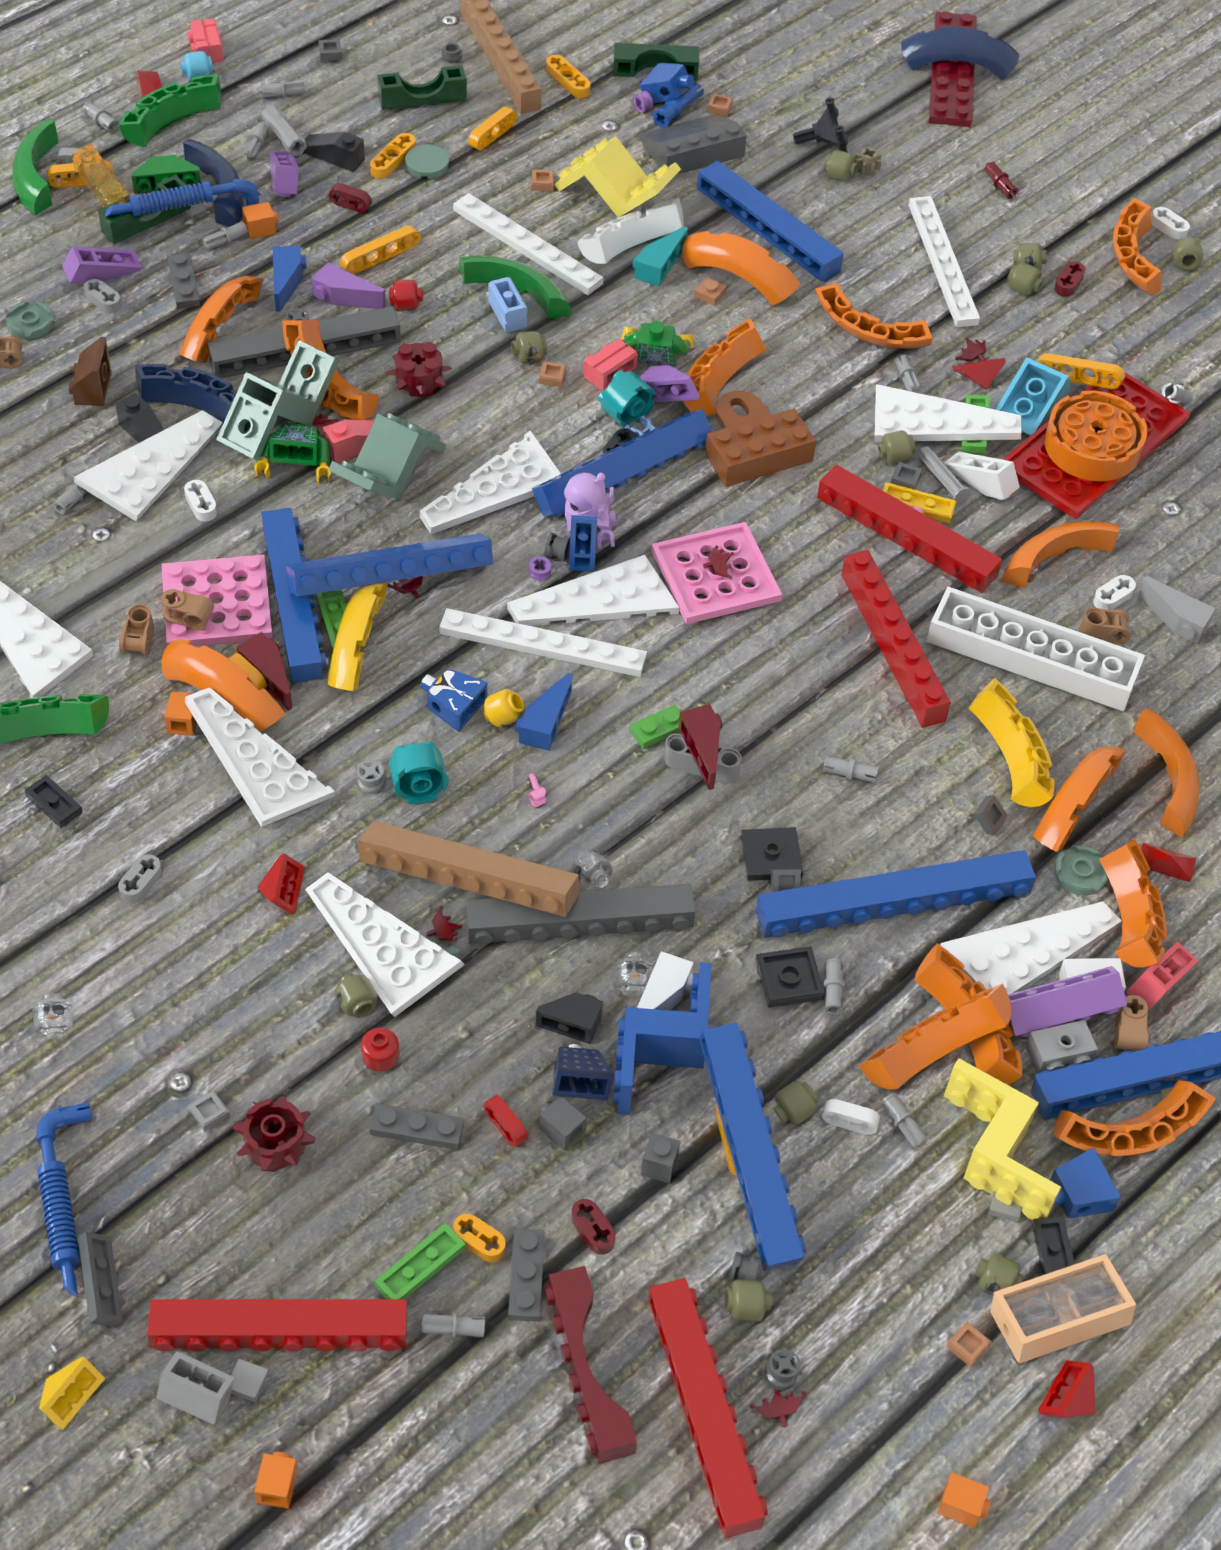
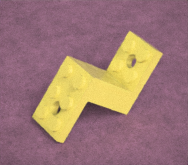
M614 136L610 140L604 138L595 146L596 149L593 146L583 154L584 157L581 155L577 156L570 163L572 165L571 168H565L558 175L560 179L554 185L560 192L585 175L619 218L657 195L681 168L676 162L668 167L665 164L655 172L656 175L650 173L647 176L619 139Z
M958 1059L953 1066L944 1097L949 1099L952 1104L974 1113L982 1121L990 1122L973 1150L963 1179L967 1180L974 1188L984 1190L993 1195V1192H996V1199L1007 1205H1011L1014 1202L1021 1206V1212L1031 1220L1048 1218L1061 1186L1011 1159L1028 1132L1039 1102L967 1062Z

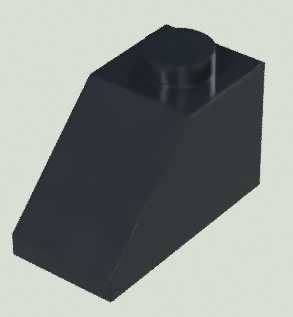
M136 393L115 404L119 426L139 443L164 430L151 406Z
M572 993L538 1006L536 1010V1026L590 1044L602 1018L603 1001L589 994Z

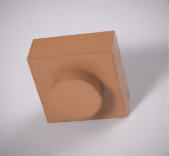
M707 277L695 290V298L715 306L725 295L727 286Z

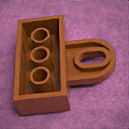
M746 391L728 392L717 401L715 415L722 429L707 433L705 455L725 487L813 461L816 440L795 408L770 415L763 402L754 394ZM732 405L741 406L747 416L737 415Z

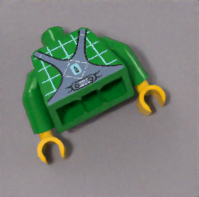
M654 321L651 324L642 323L639 331L629 327L623 328L621 339L624 340L627 346L637 351V363L676 367L678 355H684L689 348H694V335L680 334L679 336L676 334L673 326L663 325L660 321Z
M304 424L281 425L276 432L269 435L260 455L261 460L254 465L257 477H259L261 471L265 470V477L268 479L271 476L268 461L313 466L318 464L320 466L316 470L317 483H319V477L322 475L328 477V483L331 481V471L328 470L329 467L327 466L330 464L329 443L323 436L317 435V427L306 426Z

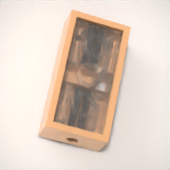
M1104 1254L994 1292L990 1313L1018 1364L1131 1325L1136 1303L1108 1256Z

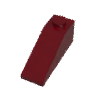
M260 632L238 646L237 653L242 655L263 675L267 683L265 690L289 711L292 709L291 692L280 656V648L274 639H269L263 632Z
M708 704L680 712L678 729L708 789L712 790L715 786L722 720L718 713L715 714L711 705Z

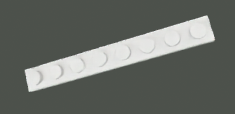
M468 193L453 204V211L586 295L591 294L603 284V277L473 195Z
M932 197L910 198L909 208L955 326L978 325L980 317Z
M446 608L439 627V634L637 677H641L647 657V651L448 608Z

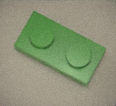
M676 704L630 724V732L643 749L667 739L672 734L680 733L678 727L681 711Z

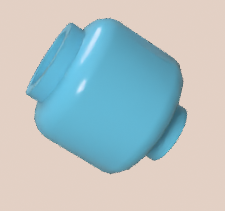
M204 51L186 53L184 61L180 62L181 73L186 75L189 81L193 77L213 73L211 57L207 56Z

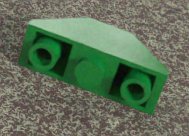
M176 155L151 157L131 173L134 194L152 193L155 191L157 183L175 175L187 186L191 185L192 187V184L196 185L197 183L201 185L199 167Z

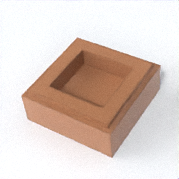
M712 94L707 105V113L727 117L733 105V98Z
M532 170L531 190L554 191V171Z
M543 361L539 375V384L562 387L567 365Z
M967 1321L951 1338L946 1347L969 1367H972L990 1347L992 1341Z

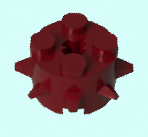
M432 342L404 343L398 347L397 354L393 355L395 369L386 371V374L395 375L398 390L408 391L409 396L425 397L432 395L434 389L446 385L443 380V372L451 370L452 367L443 365V358L441 352L437 350L436 344Z
M281 1096L277 1102H273V1099H266L258 1103L252 1102L245 1121L233 1125V1130L244 1137L245 1143L237 1152V1155H248L265 1172H274L289 1165H297V1159L304 1154L305 1145L313 1144L316 1140L314 1136L304 1129V1122L311 1115L310 1111L300 1113L299 1109L291 1102H288L285 1096Z

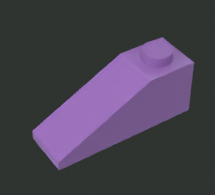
M269 150L274 193H278V196L291 197V194H297L299 167L293 154Z
M72 247L62 265L70 284H84L90 279L105 281L141 271L142 269L134 250Z
M330 263L323 266L311 278L313 296L331 305L373 309L386 307L385 289Z
M669 365L651 366L640 377L656 392V396H652L654 402L698 400L700 398L691 377Z

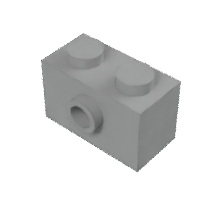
M1085 1020L1032 1031L1026 1044V1049L1037 1074L1045 1070L1062 1069L1071 1064L1092 1062L1098 1051Z
M176 1351L161 1373L156 1398L215 1425L229 1403L235 1377Z

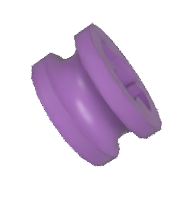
M647 91L634 95V106L639 113L652 109L653 100Z
M537 556L529 561L528 574L532 579L541 581L550 576L551 562L548 558Z

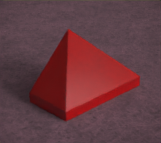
M137 71L136 76L142 98L162 88L158 72Z
M996 358L954 365L953 371L987 390L1006 362L1005 358Z
M1142 843L1141 851L1150 867V871L1187 882L1191 881L1196 862L1195 857Z
M283 853L257 888L270 902L292 915L296 911L305 866Z
M1066 1360L1041 1403L1038 1412L1041 1415L1061 1418L1094 1414L1095 1388L1094 1367L1092 1364Z

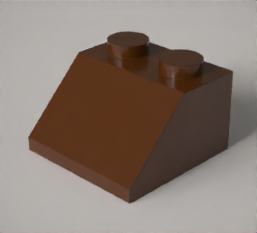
M100 337L83 350L79 355L78 363H74V379L69 381V394L73 395L75 405L104 407L112 374L106 337Z

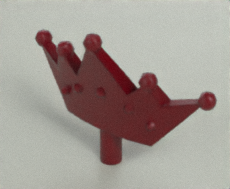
M965 337L967 349L962 348L963 355L956 356L955 359L969 362L976 358H979L981 361L986 360L982 356L986 353V341L983 340L981 343L976 339V343H974L968 337Z
M319 413L313 420V425L317 427L318 434L323 436V427L338 422V418L328 419L327 415L321 417L322 413Z
M716 545L708 555L710 562L703 564V567L705 569L712 566L716 575L727 577L731 580L732 576L727 572L731 564L727 565L726 563L734 553L722 554L724 549L717 550L718 546Z
M422 576L398 580L399 583L393 582V585H387L389 588L391 587L402 594L411 592L417 598L419 594L416 589L422 585Z
M440 906L438 912L431 920L435 929L426 933L428 937L437 934L439 940H453L456 942L457 938L454 936H457L458 933L454 931L462 928V924L457 925L448 922L451 917L443 916V906Z
M774 1388L775 1393L771 1404L764 1398L762 1400L763 1407L755 1406L754 1404L750 1405V1408H755L768 1420L780 1417L783 1428L788 1426L785 1416L797 1412L806 1392L803 1391L802 1395L794 1398L793 1393L789 1392V1397L786 1400Z

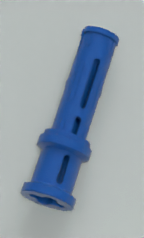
M695 83L693 88H689L678 99L668 100L663 108L654 111V122L659 127H667L672 119H677L681 115L684 108L704 94V89L697 92L702 86L699 83Z

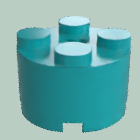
M620 370L614 374L612 382L606 390L599 394L598 401L601 403V408L624 428L633 421L639 423L641 416L646 417L654 405L652 396H656V392L634 372Z
M425 741L423 743H414L407 746L401 745L394 748L393 756L389 761V770L395 794L400 800L402 797L409 804H425L437 799V794L442 790L445 792L449 780L442 754L435 743Z

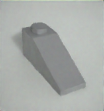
M1148 576L1144 578L1139 593L1144 602L1173 633L1198 644L1209 627L1216 608Z

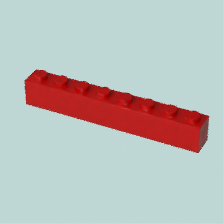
M836 464L819 481L818 499L943 570L948 575L962 581L969 587L983 593L998 576L1002 558Z
M869 550L845 555L841 576L921 727L924 728L946 722L951 702Z
M686 1278L649 1287L648 1302L724 1539L762 1529L765 1516L768 1515L767 1505L764 1497L757 1494L755 1488L757 1475L753 1465L747 1464L744 1455L747 1453L746 1442L743 1434H737L734 1423H737L736 1412L732 1403L727 1404L724 1395L727 1393L726 1382L723 1374H717L714 1365L717 1364L714 1346L707 1343L705 1337L708 1334L707 1325L704 1317L698 1316L696 1310L698 1299L695 1289L693 1287L689 1288Z
M151 1299L147 1337L150 1348H155L162 1352L172 1351L174 1348H187L195 1352L204 1351L206 1348H219L227 1352L236 1351L238 1348H252L259 1352L268 1351L271 1348H284L292 1352L300 1351L303 1348H316L324 1352L332 1351L335 1348H348L356 1352L364 1351L367 1348H380L383 1351L391 1352L399 1348H406L407 1299Z

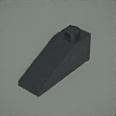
M347 132L310 134L304 139L307 148L303 153L354 173L365 161L364 139Z

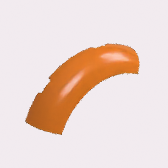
M1134 198L1122 210L1120 218L1114 226L1113 247L1117 262L1124 274L1146 293L1156 295L1161 291V270L1148 262L1144 256L1141 257L1138 251V244L1141 238L1151 228L1152 207Z
M710 231L689 235L683 243L682 254L688 269L698 266H710L732 272L752 284L772 306L786 299L801 285L795 275L783 263L779 265L768 256L769 251L743 237L726 232L719 235L710 234Z
M243 276L230 280L219 287L200 308L192 321L179 354L191 360L206 363L209 356L207 343L215 341L217 337L216 328L222 322L228 320L234 313L236 305L258 300L264 279Z
M838 283L815 288L818 300L827 315L843 330L863 341L878 346L899 349L920 348L932 344V335L926 320L895 322V324L880 322L879 318L865 312L860 313L853 308L852 303L843 294Z
M751 318L727 332V338L720 344H712L690 368L687 375L691 377L700 396L698 400H683L685 406L690 411L703 409L706 416L715 414L718 394L728 379L751 359L767 350Z
M282 320L285 346L287 351L291 352V356L298 340L326 353L321 339L319 320ZM312 366L306 371L307 378L313 373ZM335 370L321 404L338 412L341 416L366 420L375 413L379 394L368 393L354 387Z
M1083 521L1063 524L1043 531L1026 541L1015 552L1004 570L1001 582L1025 588L1031 574L1036 570L1040 562L1047 557L1052 558L1062 554L1069 548L1079 547L1081 550L1112 552L1120 525L1107 522Z
M173 640L163 651L161 659L162 672L167 680L182 681L200 690L210 687L232 705L233 710L243 719H249L254 724V728L259 732L267 729L286 714L264 688L259 691L249 681V674L219 652L205 645L200 648L192 646L189 640Z
M1147 707L1140 713L1133 733L1143 739L1157 754L1160 753L1167 764L1166 770L1169 775L1170 784H1172V797L1165 808L1160 825L1183 838L1189 830L1198 808L1200 786L1197 766L1187 744L1178 732L1164 718Z
M1108 745L1101 746L1088 753L1075 767L1054 797L1037 826L1033 837L1056 852L1061 851L1080 818V816L1076 815L1078 810L1083 812L1096 795L1102 783L1115 774L1126 750Z
M1134 839L1100 858L1099 861L1113 887L1121 914L1122 939L1115 953L1123 962L1134 967L1144 968L1158 963L1163 957L1165 949L1162 946V940L1167 938V925L1159 890L1149 881L1147 872L1150 871V867Z
M938 943L926 955L914 979L945 1009L951 1005H956L958 1008L964 1002L973 999V995L987 990L980 981L973 982L962 970L965 967L964 964ZM1009 1023L1005 1028L986 1034L968 1043L976 1068L1006 1085H1010L1022 1076L1020 1051L1014 1050L1010 1039L1013 1036V1031Z
M1000 984L973 995V999L964 1002L958 1008L956 1005H951L897 1036L898 1041L892 1043L886 1049L880 1048L863 1061L859 1067L865 1076L878 1087L887 1090L898 1089L912 1076L944 1055L979 1037L1005 1028L1011 1018V1004L1004 985Z
M1178 1080L1173 1089L1156 1106L1139 1116L1127 1120L1094 1122L1084 1119L1073 1112L1061 1110L1055 1123L1054 1136L1068 1145L1084 1151L1094 1148L1097 1154L1127 1156L1146 1153L1173 1142L1177 1136L1185 1132L1189 1127H1193L1209 1110L1216 1098L1192 1082Z

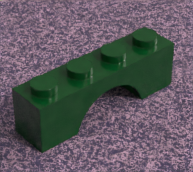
M614 43L613 76L635 77L643 69L656 67L658 63L683 64L687 74L692 75L694 80H698L699 46Z
M463 65L442 67L433 80L424 84L408 83L400 76L399 72L377 75L378 97L382 110L467 100V78Z
M175 175L157 183L154 192L155 194L156 191L161 193V190H164L165 192V189L170 191V188L174 190V187L179 189L180 186L183 188L186 184ZM186 204V207L178 208L177 206V209L173 207L172 210L168 208L167 211L164 209L162 212L159 210V212L151 213L150 211V214L145 212V215L141 213V216L133 217L132 211L105 216L106 210L110 207L107 206L99 210L98 215L101 232L113 244H116L191 209V206Z

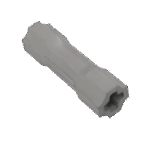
M273 104L266 106L265 110L261 113L262 120L282 141V145L289 154H293L295 157L302 155L303 151L307 148L306 141L289 124L279 108L274 107Z

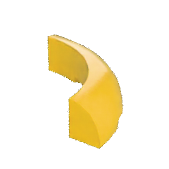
M388 582L360 586L350 598L338 629L327 685L349 691L358 689L364 652H360V648L365 646L369 638L375 614L385 604Z
M994 678L976 696L968 709L988 729L1005 756L1012 778V795L1010 799L1026 807L1041 806L1049 802L1054 793L1055 780L1050 777L1049 768L1052 766L1049 753L1032 720L1029 717L1022 716L1015 707L1017 700Z

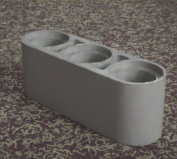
M677 733L670 735L666 739L665 763L673 769L702 776L682 735ZM719 745L716 781L732 783L738 779L742 757L737 750Z

